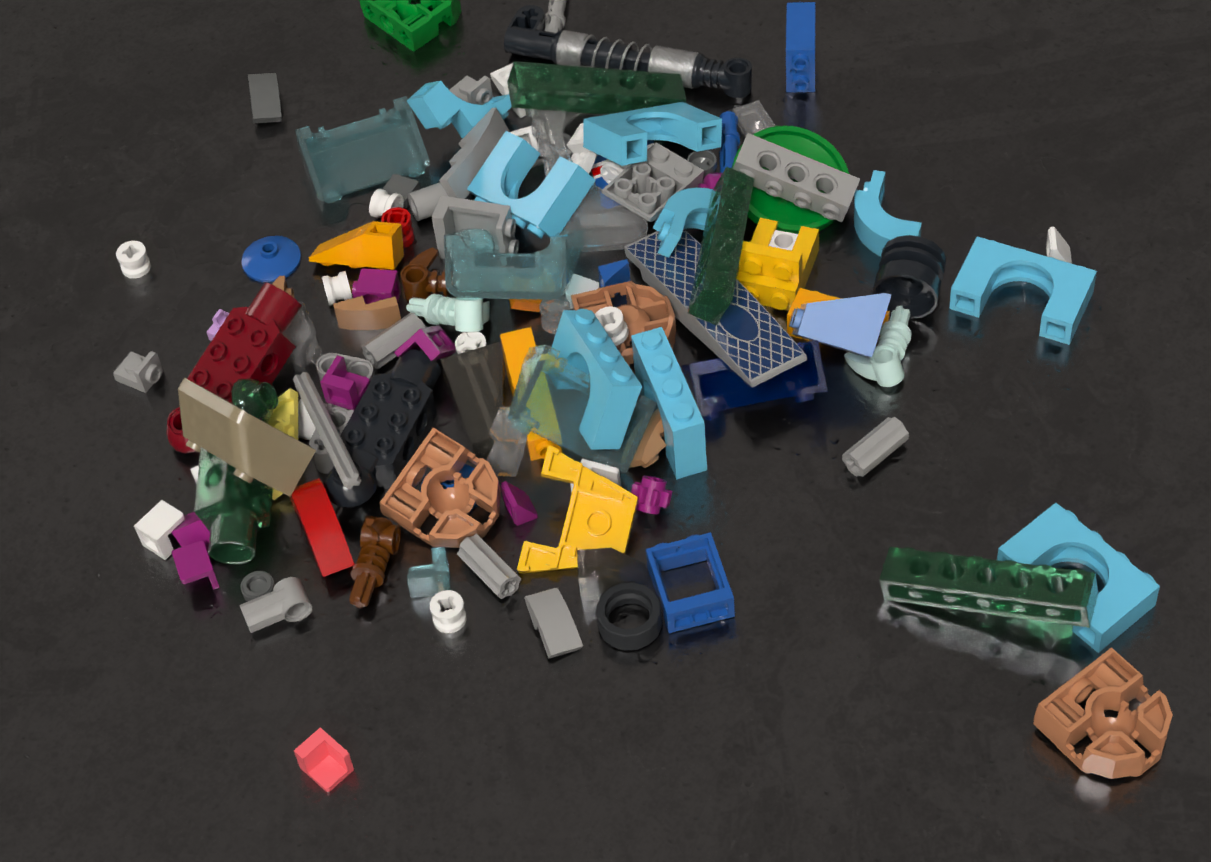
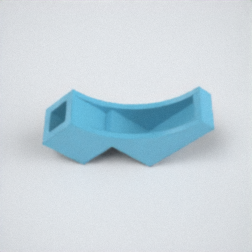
M441 80L424 84L407 100L425 129L435 127L442 129L452 123L462 139L491 108H497L502 119H505L509 115L508 110L516 104L510 94L493 97L482 105L468 103L450 92Z

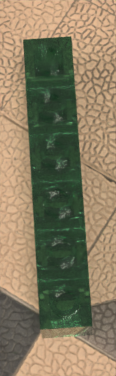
M514 61L507 80L512 108L608 115L686 102L680 74Z
M729 167L725 168L711 192L688 308V314L714 325L718 324L733 299L754 183L753 177Z
M889 547L879 579L884 600L1090 628L1098 597L1096 573L1087 572L1082 569L1054 568L1044 564H1023L1012 560L983 559L979 556L951 555L946 552L920 551L909 547Z

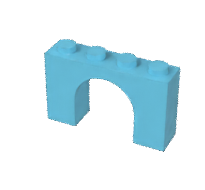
M684 102L583 119V147L621 166L647 161V140L675 142L696 152L721 147L722 118Z
M505 131L467 190L476 197L475 201L510 206L512 219L516 220V226L521 229L528 226L527 230L538 238L542 239L545 235L556 241L596 180L578 164L560 156L541 185L530 195L518 199L519 188L540 156V153L523 138Z
M977 236L951 287L949 309L979 318L990 294L998 286L1013 281L1032 283L1043 289L1050 298L1041 317L1039 336L1070 345L1094 292L1097 271Z
M563 310L543 373L554 391H583L590 374V396L579 431L591 450L620 449L642 385L592 310Z
M659 327L631 335L635 376L642 385L640 395L645 407L658 405L664 429L666 456L676 480L706 471L705 423L663 328Z
M1057 503L1053 504L998 548L996 568L1020 588L1047 567L1059 562H1076L1086 565L1100 576L1105 587L1075 612L1072 632L1097 653L1102 651L1156 605L1160 586L1148 573H1143L1129 561L1125 554L1114 550L1103 540L1100 534L1088 529L1078 520L1074 513L1063 509Z

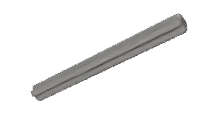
M302 372L300 375L296 374L293 378L295 387L344 487L351 489L353 486H359L361 482L359 472L310 375L307 372Z

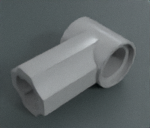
M297 577L284 578L274 586L272 592L239 605L251 633L284 619L288 622L301 621L312 612V604L301 580Z

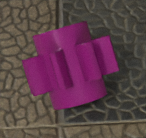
M644 475L642 476L641 483H633L631 493L638 497L636 509L645 513L659 514L661 507L667 508L672 496V491L665 489L667 481Z

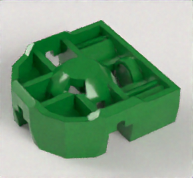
M359 0L365 18L413 52L439 35L438 24L444 21L449 26H452L457 22L462 12L460 0H413L420 2V4H410L411 0Z

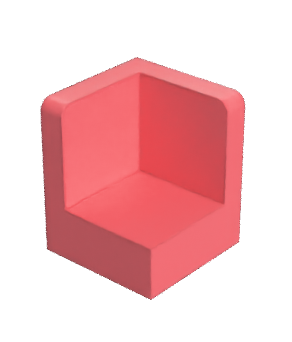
M321 727L294 750L300 769L326 792H330L354 771L348 751Z

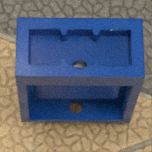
M816 2L787 3L786 92H815Z
M711 532L702 535H691L686 539L671 543H660L646 549L647 568L655 593L661 604V611L668 633L735 617L734 596ZM706 560L716 590L670 602L660 572Z

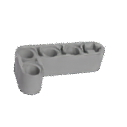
M327 353L317 360L316 367L320 382L337 355L344 357L348 372L367 377L370 382L375 375L373 365L365 359L337 353ZM328 403L326 409L339 435H341L354 410ZM315 429L309 446L316 450L313 455L314 464L319 472L328 474L334 465Z

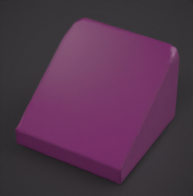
M507 481L501 483L503 502L514 524L518 526L538 517L529 496L523 490Z

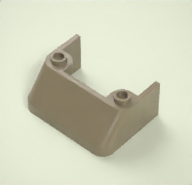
M183 378L178 387L183 437L188 439L186 446L201 454L205 450L235 467L236 469L233 474L250 484L255 478L290 497L316 450L254 417L253 414L209 390Z

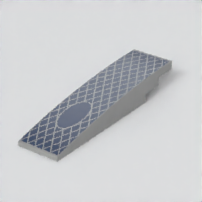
M683 229L681 238L669 258L658 253L661 240L657 239L659 231L624 246L626 257L640 269L642 279L650 287H653L660 294L669 298L675 317L751 387L807 360L803 350L757 299L686 230Z

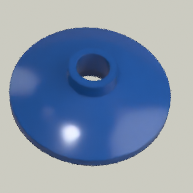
M283 236L261 238L249 245L242 256V267L246 275L255 281L266 283L274 282L279 276L287 278L296 271L301 262V252L298 245L293 240Z

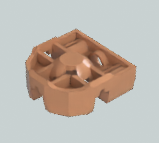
M627 281L571 295L573 310L587 309L592 310L594 314L604 307H613L610 298H614L615 293L620 292L621 296L626 295L627 304L617 306V308L621 310L624 316V321L629 329V335L622 344L616 347L628 365L634 363L633 349H626L625 347L630 346L629 341H632L631 335L662 327L673 350L676 335L675 314L669 298L660 294L653 287Z
M432 428L380 501V510L384 516L433 547L460 548L459 545L466 537L478 534L483 538L493 526L500 513L501 487L488 461L483 458H477L467 448L437 429ZM468 460L476 465L470 476L465 479L461 477L462 475L459 471ZM427 467H429L432 471L425 476L420 492L414 487L419 484L426 473ZM454 480V487L443 489L440 483ZM474 503L491 513L488 521L484 522L483 525L467 515L473 508ZM431 513L439 520L429 535H425L419 528Z
M1111 647L1038 704L1033 724L1081 771L1115 779L1127 776H1140L1161 759L1173 715L1166 696L1160 690L1150 696L1148 689L1143 685V675ZM1089 696L1084 710L1079 704ZM1136 698L1142 704L1137 707V710L1131 711L1128 709L1129 702ZM1104 710H1114L1119 713L1117 718L1105 717ZM1088 735L1093 742L1086 747L1083 755L1081 753L1076 754L1073 746ZM1135 740L1151 753L1148 759L1145 758V752L1134 743Z

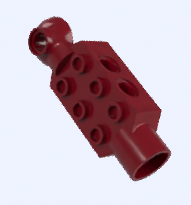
M265 282L249 307H237L231 310L187 379L253 414L295 349L287 329L302 305L285 291ZM178 407L169 414L167 419L166 435L168 441L178 452H195V450L186 446L188 439L183 437L180 407Z

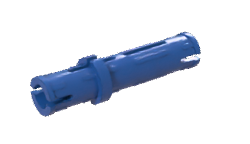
M726 111L719 116V118H722L720 173L731 172L732 163L740 144V134L737 132L738 116H735L734 112Z

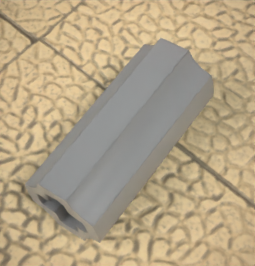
M409 313L362 345L363 355L366 360L371 362L374 368L379 369L396 357L394 352L420 328H425L424 323L415 313Z
M888 417L842 455V460L846 464L848 471L856 477H863L909 439V432L896 417Z
M478 534L466 537L461 542L457 555L500 599L511 596L516 592L521 578Z

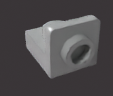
M466 76L449 90L458 98L477 105H482L493 98L491 81L487 76H483L479 81Z
M150 351L144 357L130 352L113 372L116 381L146 393L160 379L164 371L157 353Z

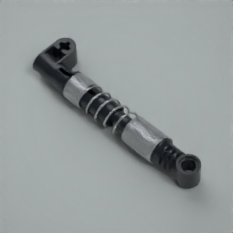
M535 5L524 6L516 12L504 37V50L506 53L551 60L555 65L580 70H583L585 67H591L592 72L598 68L605 70L606 74L610 71L619 72L620 76L628 73L629 70H634V79L638 77L639 71L647 72V79L650 82L683 86L691 89H698L701 86L714 87L715 89L721 88L726 95L733 98L745 97L752 91V64L747 59L735 57L724 63L722 60L717 62L716 59H711L710 61L704 54L688 50L666 48L658 45L652 49L649 44H645L639 51L636 42H631L627 45L621 39L615 42H610L607 37L597 40L594 35L559 30L555 33L544 31V11ZM634 44L637 50H633L631 45ZM649 47L651 53L643 52L644 48Z

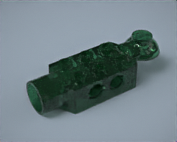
M251 378L238 379L232 389L233 405L268 424L273 410L278 405V396L273 386L267 382L261 383ZM201 447L194 512L210 531L208 554L211 558L221 563H247L254 559L256 554L257 531L270 526L273 488L255 478L250 484L233 474L236 469L235 467Z

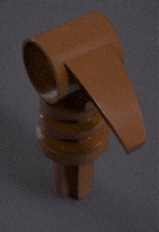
M433 247L418 254L409 265L402 269L400 274L407 301L413 297L427 299L432 292L433 294L443 292L444 297H449L451 292H454L456 298L462 297L463 292H488L492 287L490 275H463L462 268H456L452 275H449V270H443L442 275H439L438 270L428 271L439 254L438 250Z
M367 515L362 526L360 535L361 550L356 564L351 571V577L355 583L349 598L350 604L355 605L359 609L369 605L374 588L383 584L384 572L390 554L395 555L399 549L401 539L400 526L392 524L387 518Z

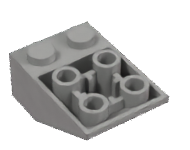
M656 142L647 150V161L631 164L602 189V194L645 220L652 222L657 220L666 202L672 195L684 189L698 188V184H702L704 170Z

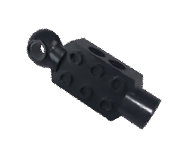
M410 349L399 357L391 373L374 375L340 435L359 472L361 482L359 486H353L351 489L344 487L333 466L324 482V487L331 503L339 507L348 508L359 506L372 497L376 487L389 489L423 442L437 415L432 389L441 375L439 364L435 360L431 361L424 352Z

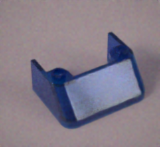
M818 340L797 342L796 344L806 354L807 360L754 387L746 383L720 358L681 365L683 375L703 420L720 418L719 411L785 397H795L796 402L815 399L814 393L828 392Z

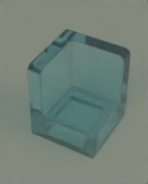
M445 547L431 548L433 564L409 568L407 583L411 599L434 596L441 591L451 590L449 564Z

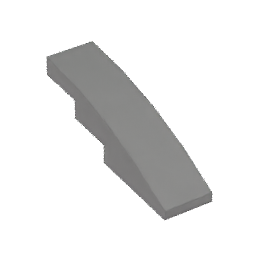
M491 108L458 143L461 149L449 161L452 167L439 180L449 197L465 199L471 193L467 190L468 186L505 131L509 132L497 108Z

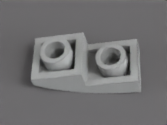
M558 588L525 596L524 599L534 629H539L548 659L580 650L583 647L574 620Z

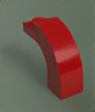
M320 478L296 486L290 499L302 523L322 576L324 577L354 566L336 513Z

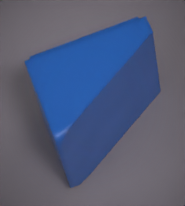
M628 259L598 266L600 288L630 281Z

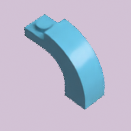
M874 170L871 181L865 182L863 191H855L854 227L862 243L873 253L881 257L882 249L888 241L906 235L921 237L922 223L898 219L883 210L881 204L885 194L886 172Z
M688 188L675 193L666 202L652 228L659 231L657 239L661 240L658 253L669 258L681 238L683 229L687 228L701 229L724 239L736 220L739 202L731 195L709 188Z

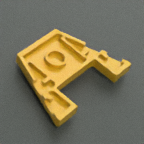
M548 446L541 472L542 477L572 483L574 487L559 546L554 548L524 541L517 571L519 573H533L623 564L638 504V497L602 475L600 476L584 467L582 463L564 455L555 447Z

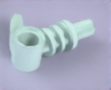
M431 294L427 299L413 297L409 300V304L406 305L407 311L415 313L416 316L424 317L429 324L455 326V330L461 332L483 330V324L490 318V301L483 302V298L478 296L450 298L440 294Z
M897 306L896 310L892 311L890 321L885 322L881 327L879 343L875 347L872 357H864L850 352L844 354L846 362L856 373L877 381L883 387L895 386L903 380L905 374L901 360L904 358L907 344L912 336L911 330L908 327L911 315L909 309Z

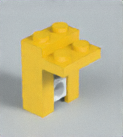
M760 218L751 242L741 241L739 246V272L736 279L761 305L789 311L799 288L805 289L819 251V229L801 226L799 233L794 234L776 230L778 221Z

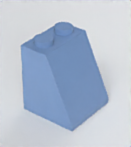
M881 293L801 304L800 308H794L789 327L794 328L792 335L864 357H872L891 295Z

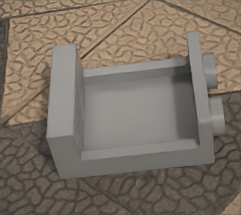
M440 196L431 217L439 258L451 260L456 247L499 253L502 267L508 268L512 257L516 258L519 251V240L515 239L516 220L512 219L510 206Z

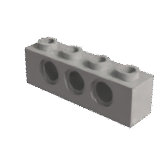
M749 133L746 135L730 177L738 180L741 184L754 186L771 196L781 197L793 202L800 208L810 209L822 214L827 219L839 222L843 221L860 181V178Z

